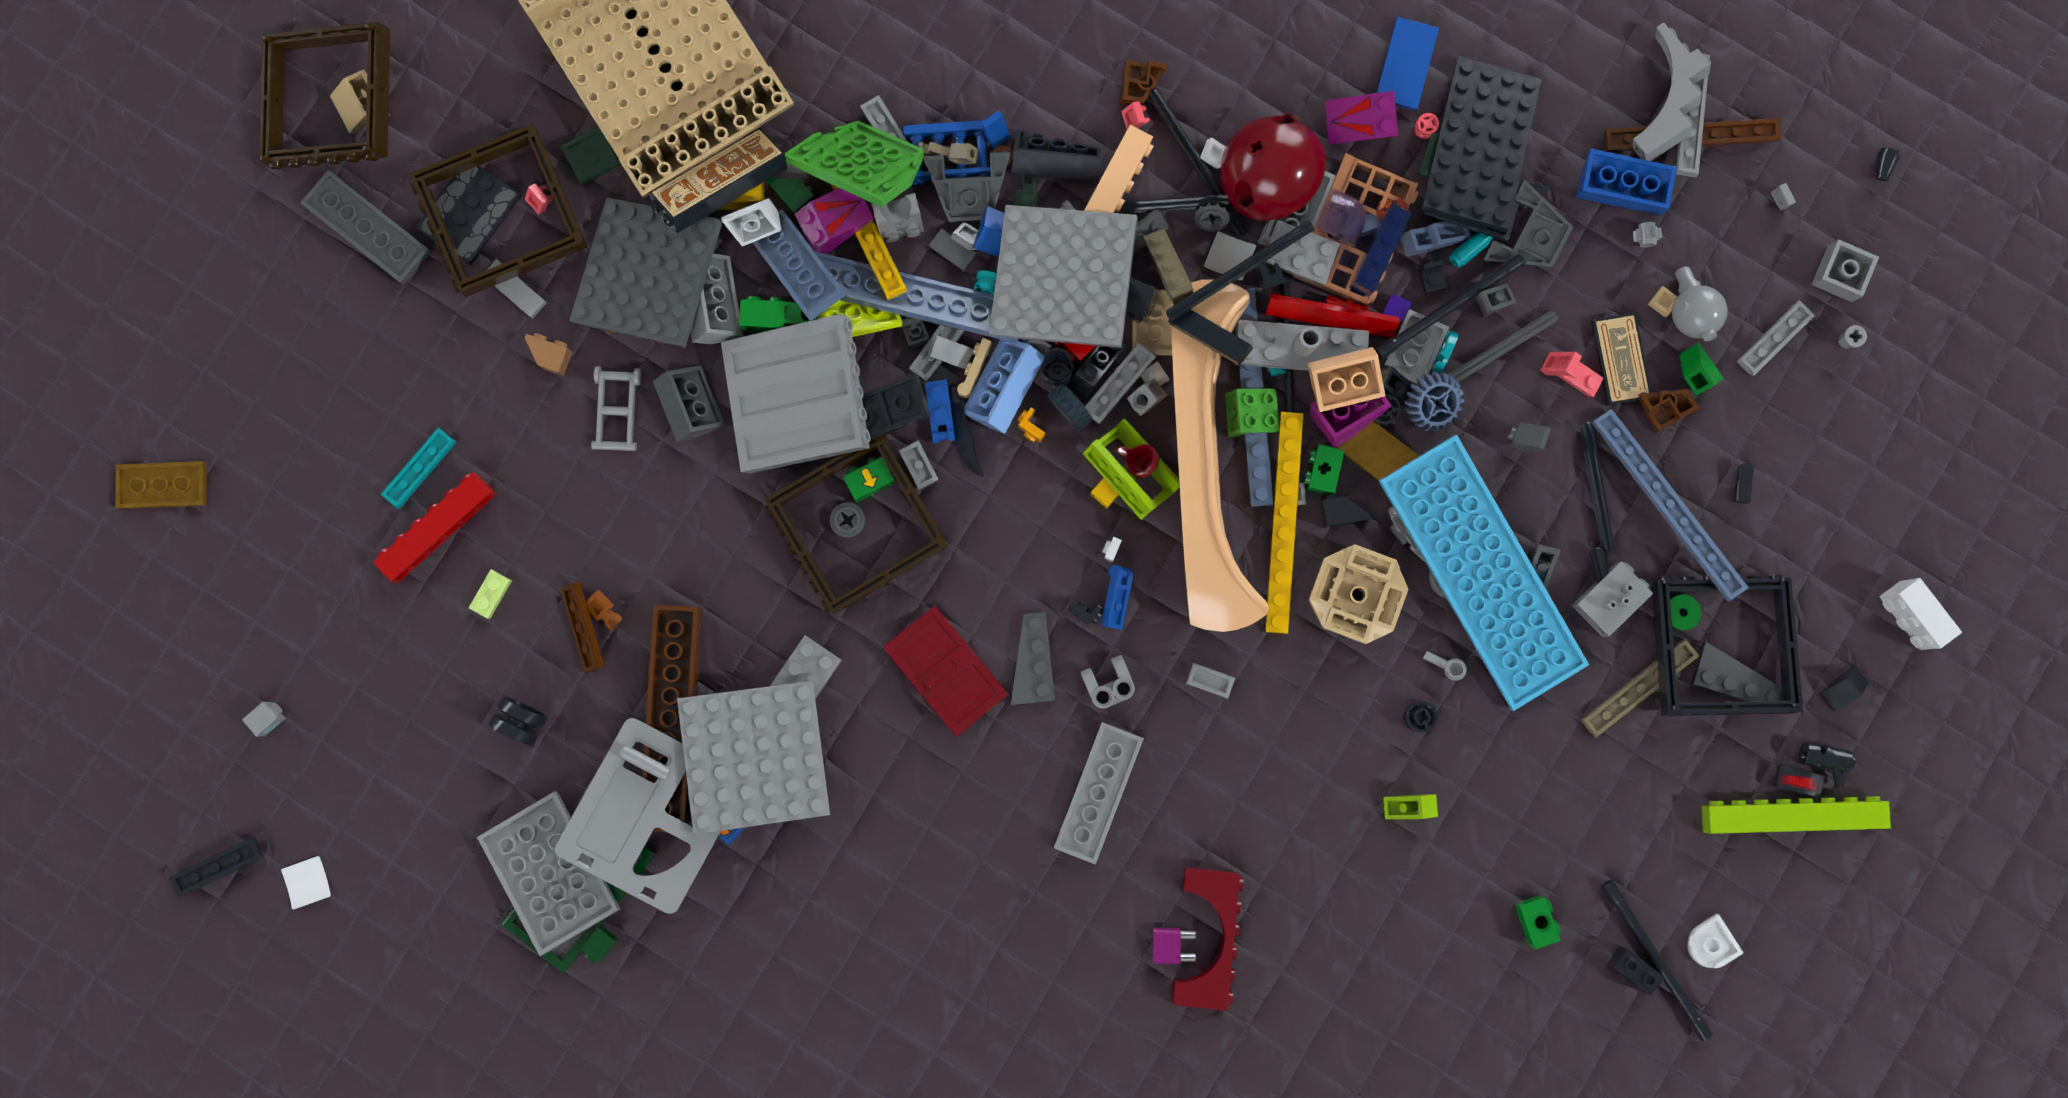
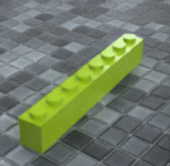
M1880 796L1865 797L1866 801H1858V797H1843V801L1835 802V798H1821V802H1813V798H1799V803H1791V799H1776V803L1769 804L1768 800L1765 799L1754 800V804H1746V800H1732V805H1724L1723 801H1709V805H1702L1703 832L1715 834L1891 829L1889 801H1881Z

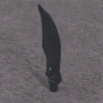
M957 387L949 388L954 435L958 452L965 465L972 472L982 477L984 474L977 460L973 432L966 422L964 401L959 397Z

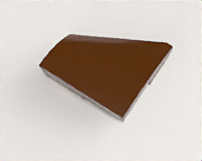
M1126 60L1124 62L1119 104L1130 105L1132 102H1140V105L1143 104L1167 70L1168 64L1153 61L1142 63Z
M1688 389L1656 393L1642 392L1638 395L1641 405L1656 433L1699 408Z

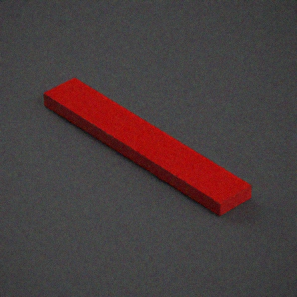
M1272 293L1266 307V315L1335 328L1369 331V334L1394 338L1400 323V317Z

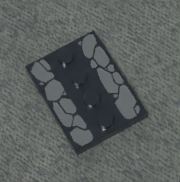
M480 166L454 175L436 199L460 259L470 266L521 197L518 192ZM426 213L416 226V229L432 240L437 241L435 233L432 234L426 222L429 221Z

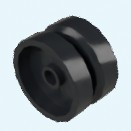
M503 696L498 704V708L505 715L493 714L488 725L514 741L534 746L539 735L531 727L543 728L548 717L527 704Z

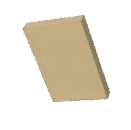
M1156 290L1157 301L1148 322L1141 321V323H1136L1132 321V350L1140 343L1154 355L1172 356L1171 325L1165 313L1166 310L1171 308V300L1166 290Z

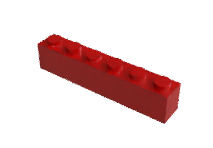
M473 472L472 474L465 475L460 481L461 484L455 489L452 488L444 494V499L439 504H433L422 519L418 518L410 525V530L398 535L390 548H385L378 553V558L373 563L390 582L399 583L497 495L479 474Z

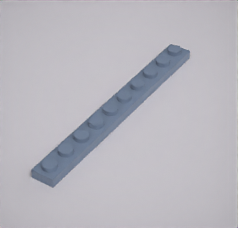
M1255 288L1244 289L1249 293L1250 300L1239 320L1258 321ZM1236 324V326H1235L1236 336H1237V324ZM1238 366L1240 389H1263L1262 367ZM1246 433L1244 437L1250 507L1272 506L1273 495L1267 433Z
M1611 409L1592 422L1593 426L1725 599L1729 602L1748 589L1742 578L1614 411Z

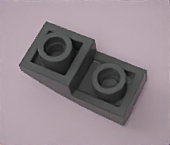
M900 315L902 320L901 327L910 350L926 345L930 338L923 320Z

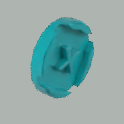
M1449 331L1445 336L1444 344L1440 347L1431 370L1440 374L1445 367L1457 342V333Z

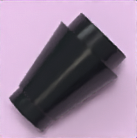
M1883 147L1877 153L1876 180L1889 181L1900 159V156H1898L1899 150Z

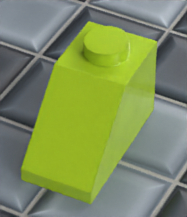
M1436 794L1383 797L1385 820L1438 817Z

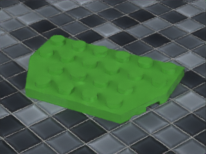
M856 121L845 126L835 127L834 132L822 135L820 132L812 134L786 152L785 158L787 164L882 208L912 186L924 158V151L922 148L870 125Z

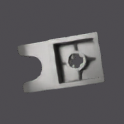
M915 193L905 195L904 198L892 200L882 208L872 203L877 227L883 241L890 243L899 240V237L903 236L916 237L920 235V232L924 231Z

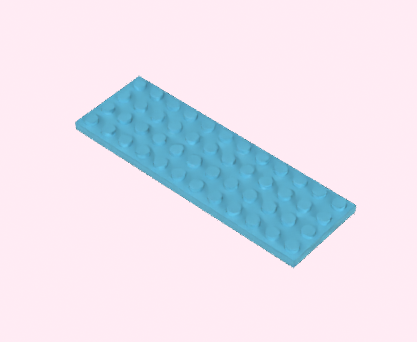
M1457 435L1450 437L1379 480L1380 485L1511 710L1518 709L1589 665Z

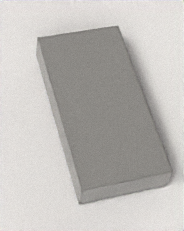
M934 334L927 355L966 369L974 349Z
M1193 663L1186 684L1228 699L1235 678Z

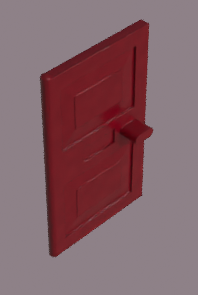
M935 605L883 647L884 651L955 737L965 731L1003 698L1009 696Z

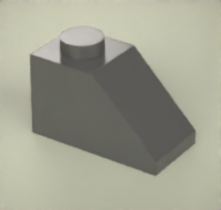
M1520 422L1510 428L1507 439L1510 440L1507 446L1533 455L1544 449L1551 428Z

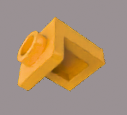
M1031 407L1029 411L1024 410L1018 418L1020 422L1019 429L1025 432L1024 436L1031 442L1038 441L1041 443L1045 437V432L1029 422L1035 413V409Z

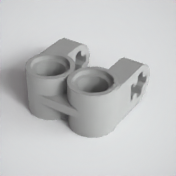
M1122 655L1111 659L1118 679L1105 685L1098 686L1091 668L1080 672L1091 701L1098 708H1108L1129 699L1134 694V683ZM1122 682L1128 684V694L1120 695L1117 691L1118 684ZM1100 691H1105L1109 695V700L1105 704H1100L1096 699Z

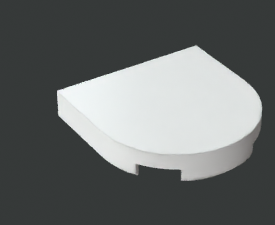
M1715 914L1697 925L1688 937L1687 946L1690 956L1696 963L1707 968H1720L1743 954V951L1719 914Z

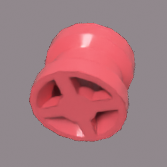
M1431 113L1422 114L1415 123V134L1421 139L1431 138L1439 127L1438 118Z

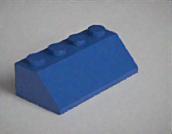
M1590 149L1579 177L1575 198L1661 216L1670 207L1677 167Z

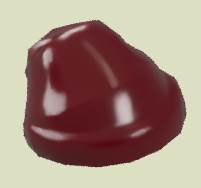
M1145 444L1133 448L1119 446L1114 449L1117 453L1125 456V467L1136 478L1143 479L1150 476L1159 466V453L1153 446Z

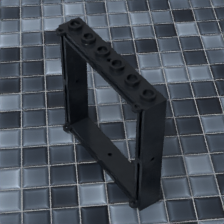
M1761 575L1747 576V579H1742L1748 586V589L1742 593H1774L1783 701L1678 703L1670 594H1712L1721 592L1709 576L1703 577V580H1695L1693 576L1681 577V580H1672V577L1658 578L1659 581L1651 584L1661 716L1796 714L1803 712L1792 578L1783 577V575H1771L1769 579H1761Z

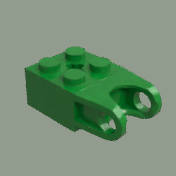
M755 296L741 299L739 326L745 334L753 335L808 322L805 321L807 316L796 302H785L783 299L776 297L769 298V301L761 300L760 297Z

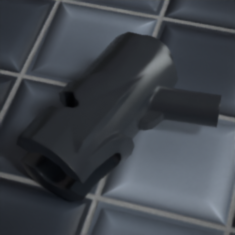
M1805 742L1800 748V763L1819 770L1826 768L1827 772L1833 775L1835 788L1845 786L1842 772H1848L1850 769H1853L1856 758L1850 750L1829 746L1820 747L1817 744Z

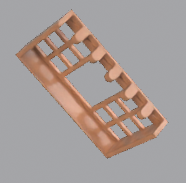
M1345 153L1341 158L1340 168L1335 174V180L1313 231V234L1340 243L1339 251L1333 262L1326 284L1322 286L1293 275V278L1343 299H1350L1353 303L1367 306L1369 303H1373L1378 291L1375 288L1377 283H1381L1386 274V271L1383 270L1386 263L1389 264L1393 257L1394 251L1391 249L1394 243H1398L1402 235L1400 227L1402 223L1405 224L1410 215L1408 208L1410 203L1413 204L1417 198L1418 191H1416L1418 183L1404 179ZM1354 169L1369 174L1366 184L1351 178ZM1374 177L1388 182L1385 192L1370 186ZM1349 182L1364 188L1359 202L1344 197ZM1402 184L1409 186L1404 200L1389 194L1393 185L1399 188ZM1368 191L1383 196L1378 210L1362 205ZM1388 198L1394 200V202L1401 203L1402 206L1397 218L1385 215L1384 219L1396 222L1403 217L1404 221L1401 220L1395 223V227L1393 226L1380 259L1370 254L1366 255V259L1378 263L1372 278L1362 273H1357L1356 277L1370 282L1365 297L1351 292L1350 289L1353 284L1352 280L1366 253L1329 238L1327 235L1341 201L1383 218L1384 213H1382V210ZM1344 250L1359 255L1353 270L1338 264ZM1336 268L1351 274L1345 289L1331 283Z

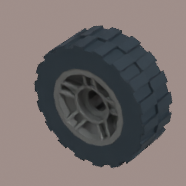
M1060 383L1047 394V397L1057 411L1077 431H1080L1093 419L1085 406L1065 385Z

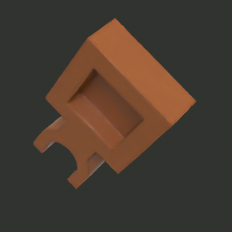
M600 590L596 591L586 601L589 613L597 621L603 619L605 625L610 630L614 629L617 626L616 624L623 620L618 613H614L611 610L614 605Z

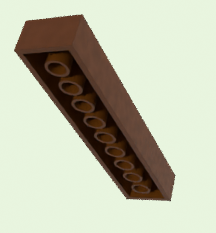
M653 605L646 724L683 743L677 699L697 696L703 609L699 607ZM644 745V755L666 765L668 762L667 756ZM642 769L643 778L652 783L658 780V777ZM685 772L665 811L689 824L690 802L687 801L689 792ZM656 827V828L653 829L652 832H666V831L662 830L661 828Z

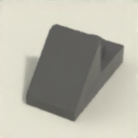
M1507 283L1482 291L1476 297L1484 317L1517 303Z
M1538 544L1529 552L1530 563L1546 588L1561 551L1557 548Z

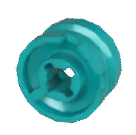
M984 270L978 271L976 276L978 281L974 284L973 290L994 295L997 273Z

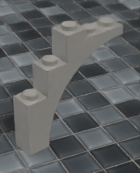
M1665 23L1656 27L1655 39L1661 45L1670 66L1671 88L1669 96L1655 120L1642 133L1633 138L1632 149L1641 159L1647 161L1653 160L1691 135L1692 121L1686 113L1700 105L1702 92L1695 83L1709 75L1711 60L1705 53L1702 54L1698 48L1690 53L1689 47L1685 43H1681L1674 29L1668 28Z

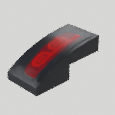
M1777 765L1773 787L1820 798L1825 776Z

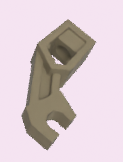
M923 142L918 144V147L923 149L924 155H944V159L957 164H976L978 149L969 143H951L950 147L941 146L933 142H929V145Z

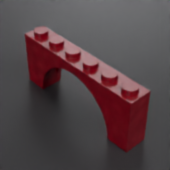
M1184 867L1182 889L1202 896L1213 905L1222 923L1223 940L1217 958L1208 969L1192 978L1174 979L1172 1003L1176 1006L1228 1011V1005H1232L1233 991H1230V982H1234L1235 968H1232V959L1237 957V946H1234V936L1238 937L1239 923H1236V914L1241 912V900H1238V892L1243 890V878H1240V873L1233 871Z

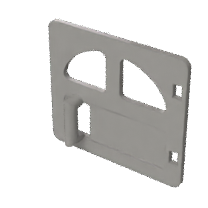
M630 718L626 720L555 846V853L558 857L668 914L678 910L721 832L715 831L694 835L691 825L665 811L668 802L686 772L683 743L638 719ZM635 742H640L667 756L668 762L666 765L633 749L632 747ZM625 760L658 777V780L652 783L624 768ZM654 828H661L689 843L691 847L690 852L672 868L647 876L634 873L633 866ZM582 853L594 859L591 866L578 860ZM645 886L657 892L654 899L641 893Z

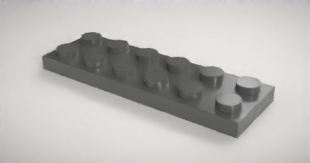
M329 170L300 202L401 284L407 281L431 252Z

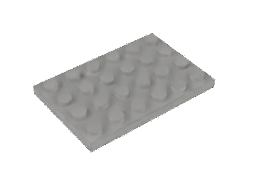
M557 791L477 837L539 956H543L620 910L606 881L556 855L555 846L571 819ZM583 853L578 859L589 866L594 861V859Z

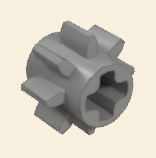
M1655 222L1641 223L1638 225V229L1633 231L1634 242L1640 243V247L1656 246L1657 241L1662 238V229L1657 228Z

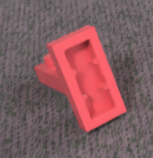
M1550 352L1540 370L1545 375H1557L1588 397L1595 396L1603 380V377L1579 362L1582 356L1577 352Z

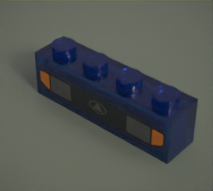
M1393 203L1385 210L1352 279L1350 288L1368 297L1375 292L1408 223L1411 212Z

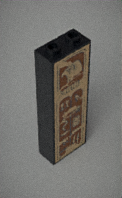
M759 127L699 164L650 191L649 194L652 200L650 206L656 214L660 213L665 225L668 228L672 227L678 234L787 169L785 153Z

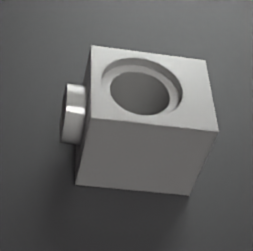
M1155 378L1140 386L1127 399L1131 403L1132 408L1141 416L1155 407L1167 394Z

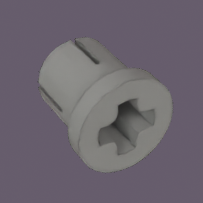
M1853 325L1839 335L1838 339L1840 340H1838V343L1844 349L1860 347L1866 342L1867 333L1861 326Z

